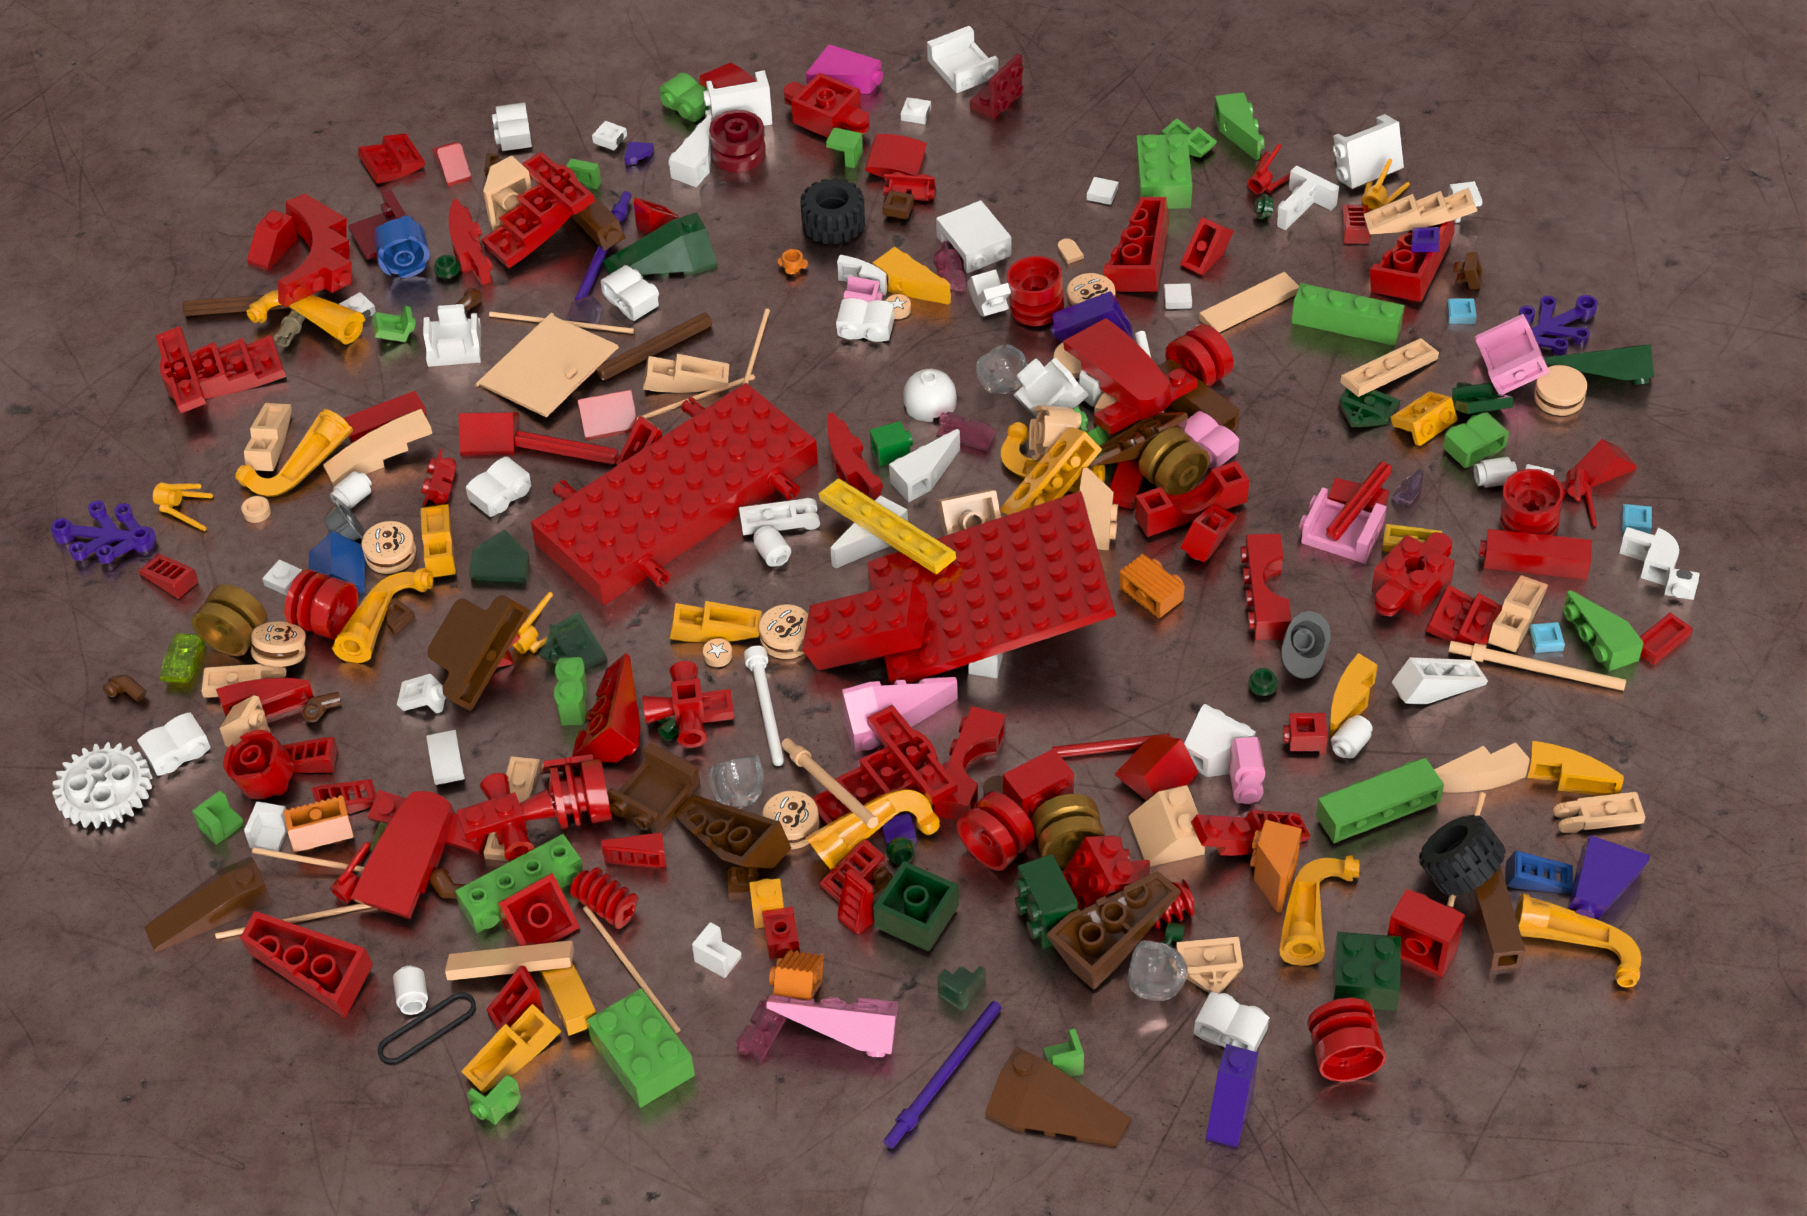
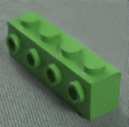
M1300 283L1294 299L1292 323L1395 346L1402 327L1404 305Z
M1426 758L1418 761H1409L1397 769L1389 772L1383 771L1363 782L1357 781L1347 788L1324 794L1318 798L1316 817L1332 842L1336 843L1440 803L1444 783Z
M562 834L455 890L459 908L477 934L484 929L494 927L501 921L498 902L550 873L554 874L560 888L571 885L574 878L583 871L582 861L567 838Z

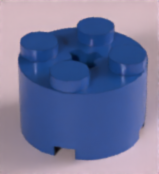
M402 216L399 219L388 221L375 229L374 243L378 263L384 273L390 276L391 273L397 274L399 278H408L421 273L426 268V262L430 259L426 234L423 227L414 221L412 217Z

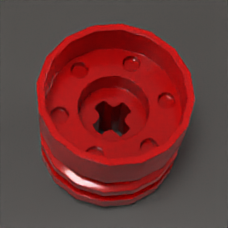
M1028 256L1019 259L1010 266L1007 271V283L1011 291L1009 295L1010 312L1014 319L1029 326H1043L1054 322L1053 313L1065 309L1062 271L1058 263L1044 256Z
M1540 469L1520 470L1509 476L1503 485L1500 514L1502 530L1554 536L1559 529L1563 488L1559 480L1551 473Z
M305 569L296 576L288 590L284 607L285 620L287 623L295 624L305 631L313 630L317 635L335 640L357 609V587L351 582L339 578H329L326 574Z
M601 758L582 761L580 766L581 776H574L570 764H566L567 778L560 779L557 766L550 767L549 793L555 817L560 824L561 830L569 829L567 815L574 814L576 827L581 826V812L585 811L588 812L592 824L612 820Z
M1357 998L1337 999L1323 1004L1309 1015L1307 1025L1311 1033L1312 1043L1316 1047L1315 1056L1321 1075L1328 1080L1339 1082L1358 1080L1377 1072L1385 1064L1387 1056L1382 1038L1378 1033L1379 1027L1375 1019L1374 1009L1369 1002Z

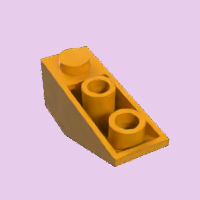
M893 247L872 262L874 266L886 273L887 291L890 293L947 305L951 303L950 283L896 247Z

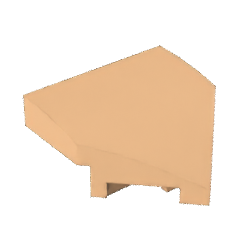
M1239 937L1176 942L1180 975L1208 993L1215 992L1220 994L1243 969Z

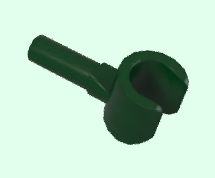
M668 717L667 719L664 718L657 721L661 725L657 730L663 739L671 741L679 732L675 728L676 722L673 718Z
M1174 922L1167 925L1165 939L1155 957V961L1158 963L1163 961L1171 947L1172 941L1183 942L1185 925Z

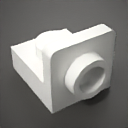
M431 674L403 681L397 706L403 711L428 705L435 713H440L443 711L446 699L443 695V685Z

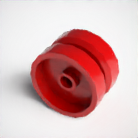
M1202 323L1194 326L1185 335L1179 336L1166 347V360L1170 358L1208 387L1229 375L1233 370L1234 360L1226 340L1217 330L1209 325Z
M996 791L988 792L975 805V809H970L957 822V832L967 850L979 862L995 871L1004 870L1017 857V853H1022L1035 840L1033 825L1025 812L1009 797Z

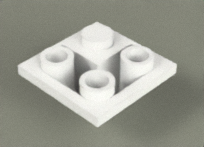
M1204 704L1184 745L1199 773L1206 777L1230 774L1229 763L1232 759L1230 747L1235 738L1255 737L1256 731L1252 730L1248 725L1239 723L1226 716L1221 710Z

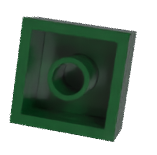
M1053 854L1019 865L1018 879L1015 880V887L1018 893V897H1015L1016 908L1020 915L1025 914L1028 920L1027 928L1032 939L1037 938L1042 949L1053 945L1048 939L1047 933L1069 913L1077 910L1078 902Z
M903 861L873 906L875 928L926 951H930L959 906L958 884Z
M1337 931L1334 949L1333 1001L1344 998H1357L1369 1002L1373 1009L1397 1011L1401 977V937Z

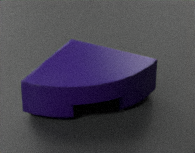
M629 142L624 157L625 165L637 164L638 160L646 156L647 158L650 157L654 151L653 143Z

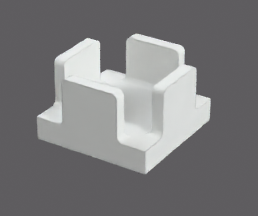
M456 304L438 306L439 321L430 322L429 317H424L423 336L426 345L428 367L481 363L480 318L477 317V313L471 314V319L466 318L464 305Z
M1055 357L1044 367L1036 358L1017 375L1023 386L1014 396L1035 419L1038 412L1033 411L1038 405L1075 408L1088 396V393L1078 384L1072 374Z

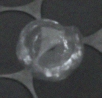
M1000 345L978 359L976 374L986 391L993 394H1008L1016 391L1022 385L1017 375L1027 366V361L1024 353L1013 345Z
M759 755L744 756L718 762L710 766L708 770L709 787L712 795L719 803L744 809L750 807L759 799L764 788V774Z
M1148 940L1140 941L1136 948H1134L1128 970L1129 987L1138 997L1146 1000L1165 1001L1173 998L1179 993L1186 982L1188 975L1186 961L1181 953L1165 943Z

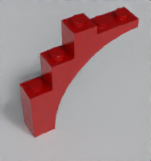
M306 193L286 201V214L293 217L296 231L307 242L310 253L303 264L295 271L278 280V303L284 307L323 289L333 293L350 285L352 262L349 261L347 218Z

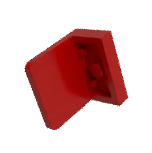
M1116 835L1085 837L1063 872L1078 902L1077 909L1080 911L1095 904L1096 900L1104 896L1108 898L1110 893L1121 892L1125 886L1140 880Z

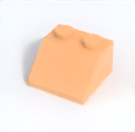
M512 155L490 167L483 190L490 229L492 231L502 226L498 219L499 217L519 205L516 197L532 188L529 171Z
M1083 468L1079 491H1082L1098 549L1109 550L1110 539L1116 540L1117 523L1112 521H1117L1118 504H1113L1114 492L1090 469Z
M988 489L936 500L944 536L1001 518L996 490Z
M1187 785L1157 792L1128 816V821L1143 860H1150V867L1205 854V846H1201L1191 824L1193 818L1199 813Z

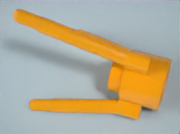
M1391 158L1387 160L1376 184L1372 186L1373 180L1366 184L1361 201L1364 205H1368L1369 210L1373 211L1390 204L1410 186V183L1406 182L1387 198V190L1382 183L1392 163Z
M161 482L156 485L153 491V501L156 505H160V512L169 513L202 531L207 530L206 526L172 507L178 506L181 503L182 496L212 499V493L186 491L200 489L201 484L199 483L168 484Z
M548 592L524 621L518 631L521 638L512 646L522 654L528 649L535 653L545 644L580 627L581 623L577 621L537 641L536 638L539 634L532 626V623L552 598L553 593Z

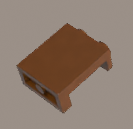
M650 742L643 749L645 761L618 791L610 788L607 795L610 809L614 814L632 820L643 830L659 833L675 816L674 814L701 785L698 767Z

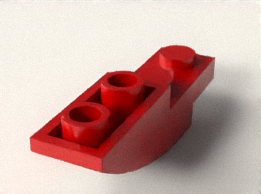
M458 198L454 199L449 212V231L455 259L459 262L462 273L472 270L481 285H485L491 282L490 271L493 268L488 256L482 255L479 237L482 236L480 226L477 222L472 221L467 206L463 207Z
M833 412L828 413L829 455L836 476L875 501L881 495L883 484L878 475L872 474L868 469L866 461L862 458L864 448L861 440L851 434L844 420H839Z
M1251 810L1246 817L1196 814L1191 821L1201 846L1216 847L1220 855L1253 854L1252 844L1256 830L1262 831L1265 820L1302 829L1300 843L1309 840L1311 837L1300 814L1292 812Z

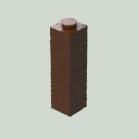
M580 181L581 185H583L587 190H589V189ZM593 194L595 202L587 206L583 211L575 215L572 214L570 217L605 251L625 239V235L618 218Z
M1170 358L1161 365H1157L1164 375L1181 367ZM1197 379L1198 387L1172 401L1170 404L1178 412H1187L1188 419L1198 411H1201L1211 416L1218 425L1224 426L1232 432L1238 429L1240 409L1199 379Z
M1500 866L1489 880L1468 892L1490 971L1521 968L1525 954V947Z

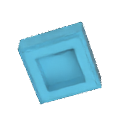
M1447 299L1449 324H1476L1477 316L1474 299Z
M1623 504L1622 531L1625 532L1626 528L1629 527L1650 534L1652 529V507Z
M1559 622L1531 624L1529 626V635L1535 653L1564 651L1565 643Z

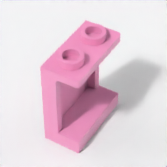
M1524 314L1474 337L1488 368L1490 379L1498 394L1503 395L1550 373Z
M1322 487L1319 495H1314L1311 499L1309 514H1304L1299 525V531H1302L1301 543L1365 564L1384 526L1387 506L1376 503L1371 513L1362 510L1341 538L1334 541L1326 536V528L1345 505L1329 500L1327 498L1328 489Z

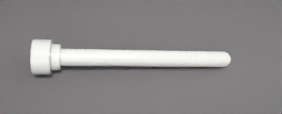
M752 646L745 650L744 659L746 666L754 673L772 763L775 766H781L784 763L765 674L768 655L764 647Z

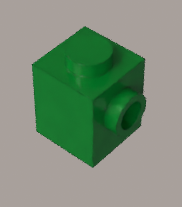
M901 421L869 430L870 448L879 467L888 465L910 453V447L913 446L912 435L909 430L905 431Z

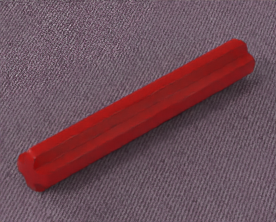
M517 431L514 437L515 446L612 465L616 464L615 462L618 458V450L615 448L524 431Z
M1384 461L1378 463L1326 528V536L1334 541L1341 538L1392 474V466Z

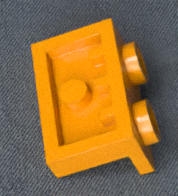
M1430 391L1390 417L1393 427L1411 431L1415 445L1419 446L1457 421L1452 397Z

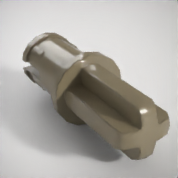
M292 309L290 314L282 319L281 327L275 334L274 341H277V344L281 347L289 346L294 335L302 329L301 324L305 317Z

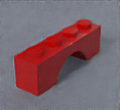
M1234 461L1211 469L1208 477L1198 487L1187 493L1171 495L1166 493L1162 487L1136 495L1135 519L1146 536L1149 537L1194 521L1213 503L1225 510L1248 501L1249 478L1238 462Z
M1281 534L1246 535L1245 546L1240 547L1241 563H1246V568H1243V584L1249 585V590L1245 591L1246 607H1251L1252 611L1248 612V628L1254 629L1255 641L1283 640L1284 632L1292 621L1289 599L1276 595L1265 585L1267 580L1281 574L1283 549Z
M971 706L968 716L962 717L959 726V738L953 739L949 752L951 756L949 762H944L942 765L957 783L958 792L934 804V813L937 816L959 821L970 809H975V805L978 802V783L971 779L965 770L973 761L981 757L997 755L1006 733L1005 714Z

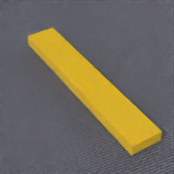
M839 478L818 493L820 501L934 574H938L957 559L954 550Z

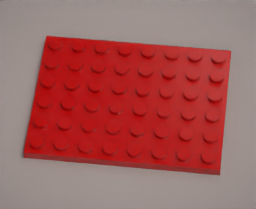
M1082 491L937 538L936 540L954 550L957 558L938 574H934L900 551L867 562L872 590L913 581L928 602L922 647L885 656L891 685H894L896 680H905L906 684L1116 616Z

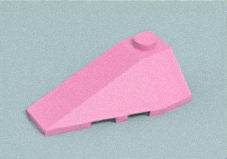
M955 677L922 679L918 684H906L905 680H896L894 685L881 686L880 681L843 689L844 726L855 753L871 750L883 745L868 726V717L893 705L912 728L958 699L957 680Z
M770 994L766 1008L857 1050L866 1051L868 1056L884 1057L885 1053H892L898 1001L857 998L855 1003L848 1004L840 1000L839 997H828L821 999V1002H814V998L810 1001L774 996L773 994Z

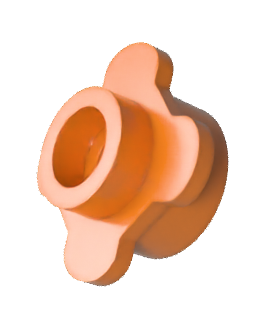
M789 249L778 259V265L783 266L787 274H794L801 268H807L808 261L803 259V255L799 250Z

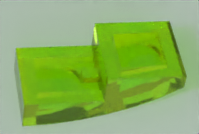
M175 634L163 662L160 674L161 681L190 682L198 669L196 658L205 645V642L197 634Z

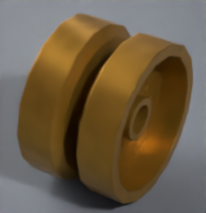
M1178 427L1168 428L1158 434L1147 445L1139 460V471L1143 477L1150 483L1155 484L1157 488L1162 487L1166 493L1171 495H1180L1193 490L1200 483L1210 465V455L1199 443L1194 442L1191 436L1183 429Z
M220 584L212 589L205 600V604L200 606L191 622L198 637L207 645L226 655L241 656L247 652L252 644L251 633L253 629L266 623L268 618L262 604L251 594L233 585Z
M1066 794L1052 798L1039 806L1032 816V825L1035 836L1038 839L1041 857L1053 854L1057 864L1062 869L1067 867L1085 837L1106 836L1104 828L1100 823V815L1096 803L1092 798L1083 794Z

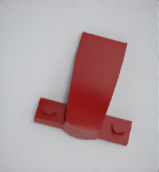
M539 152L522 163L529 171L530 178L538 185L517 196L519 205L498 218L502 226L481 239L484 247L507 268H511L538 248L572 214L575 215L583 211L587 206L595 202L593 194L581 185L572 169L565 165L556 164L543 152Z
M1107 318L1063 341L1064 350L1081 361L1082 370L1099 381L1100 390L1118 400L1094 414L1095 424L1110 435L1138 420H1144L1161 413L1172 401L1198 387L1197 378L1181 367L1164 375L1151 357L1131 337Z
M180 326L155 335L162 356L159 365L160 374L166 391L175 400L180 413L206 404L205 399L245 391L286 377L277 347L271 335L247 345L244 339L241 338L220 348L217 347L214 341L193 352L189 351L184 332Z
M893 705L867 718L868 726L886 748L859 759L860 767L834 778L862 805L886 793L900 789L922 792L931 805L958 792L957 783L938 761L936 750L931 741L919 731L912 729ZM829 790L812 797L818 807L819 821L823 826L851 812Z
M379 790L367 817L370 821L387 827L375 846L351 898L355 902L410 919L420 893L424 894L433 869L438 868L445 844L481 855L489 834L466 841L458 814L455 813L452 805L445 797L437 793L416 791L411 792L407 798Z

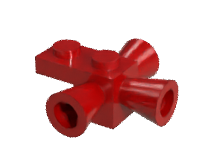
M680 661L670 667L669 673L673 681L670 682L672 697L642 695L646 724L675 715L676 727L679 726L678 743L686 748H696L707 741V735L702 723L735 719L731 689L701 693L700 678H697L698 666L691 661Z
M493 773L488 775L480 783V789L488 801L457 810L458 818L466 841L494 832L498 844H503L506 860L512 861L534 849L533 844L527 837L525 821L555 818L554 809L547 789L519 803L516 792L510 793L509 777L506 774Z

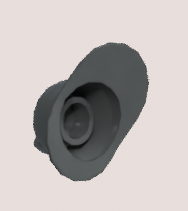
M336 501L335 505L324 517L325 525L329 531L328 534L334 531L352 541L360 538L364 539V529L355 514L343 502Z
M1312 611L1299 613L1292 619L1284 632L1281 657L1288 672L1295 677L1302 679L1313 677L1323 665L1330 644L1331 631L1328 622L1319 613Z

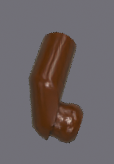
M468 288L464 293V297L456 304H463L466 313L469 309L480 304L482 295L475 288Z
M128 675L112 676L103 686L104 692L110 697H115L118 692H126L136 702L140 701L147 693L141 685Z
M339 692L312 697L302 711L304 719L308 722H316L328 708L342 706Z
M441 867L432 871L430 883L441 898L457 899L455 890L467 885L453 883L448 875V870Z
M879 867L873 872L876 892L873 893L874 905L893 877L886 867Z

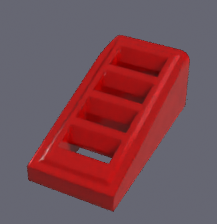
M1342 204L1344 244H1370L1371 234L1364 214L1369 212L1368 205Z
M159 553L138 570L141 576L177 599L181 598L199 582L193 568Z
M323 737L282 745L293 758V773H334L338 751L334 737ZM301 755V759L296 760V756Z
M372 779L320 785L311 788L315 802L320 803L321 800L326 801L328 798L332 800L333 797L343 796L348 814L371 808L377 795ZM366 790L368 797L362 798L360 792ZM355 794L356 799H350L349 795Z
M661 832L601 841L605 863L655 868L667 867Z
M864 839L820 882V887L839 903L842 889L835 882L838 880L843 884L845 873L849 869H853L867 882H870L874 879L873 872L877 868L886 867L885 856L869 841ZM858 865L863 870L860 872L855 866Z
M849 869L845 873L838 907V920L855 934H861L874 922L873 888L869 882L853 869Z

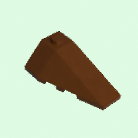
M1187 412L1159 413L1137 422L1099 445L1102 450L1088 467L1141 458L1147 445L1161 432L1173 427H1178L1185 431L1188 421Z
M694 794L674 814L686 828L722 860L743 867L774 868L792 848L780 821Z
M249 857L219 870L144 926L156 953L270 906L272 902L256 862L252 857Z
M1157 871L1125 886L1124 890L1108 898L1104 896L1096 900L1095 904L1081 911L1077 909L1069 913L1047 933V937L1070 969L1094 990L1121 964L1181 894V891Z
M1017 1046L1000 1071L985 1112L986 1117L1013 1130L1024 1132L1025 1129L1044 1131V1135L1054 1137L1055 1134L1075 1136L1079 1141L1117 1146L1131 1122V1117L1046 1060Z

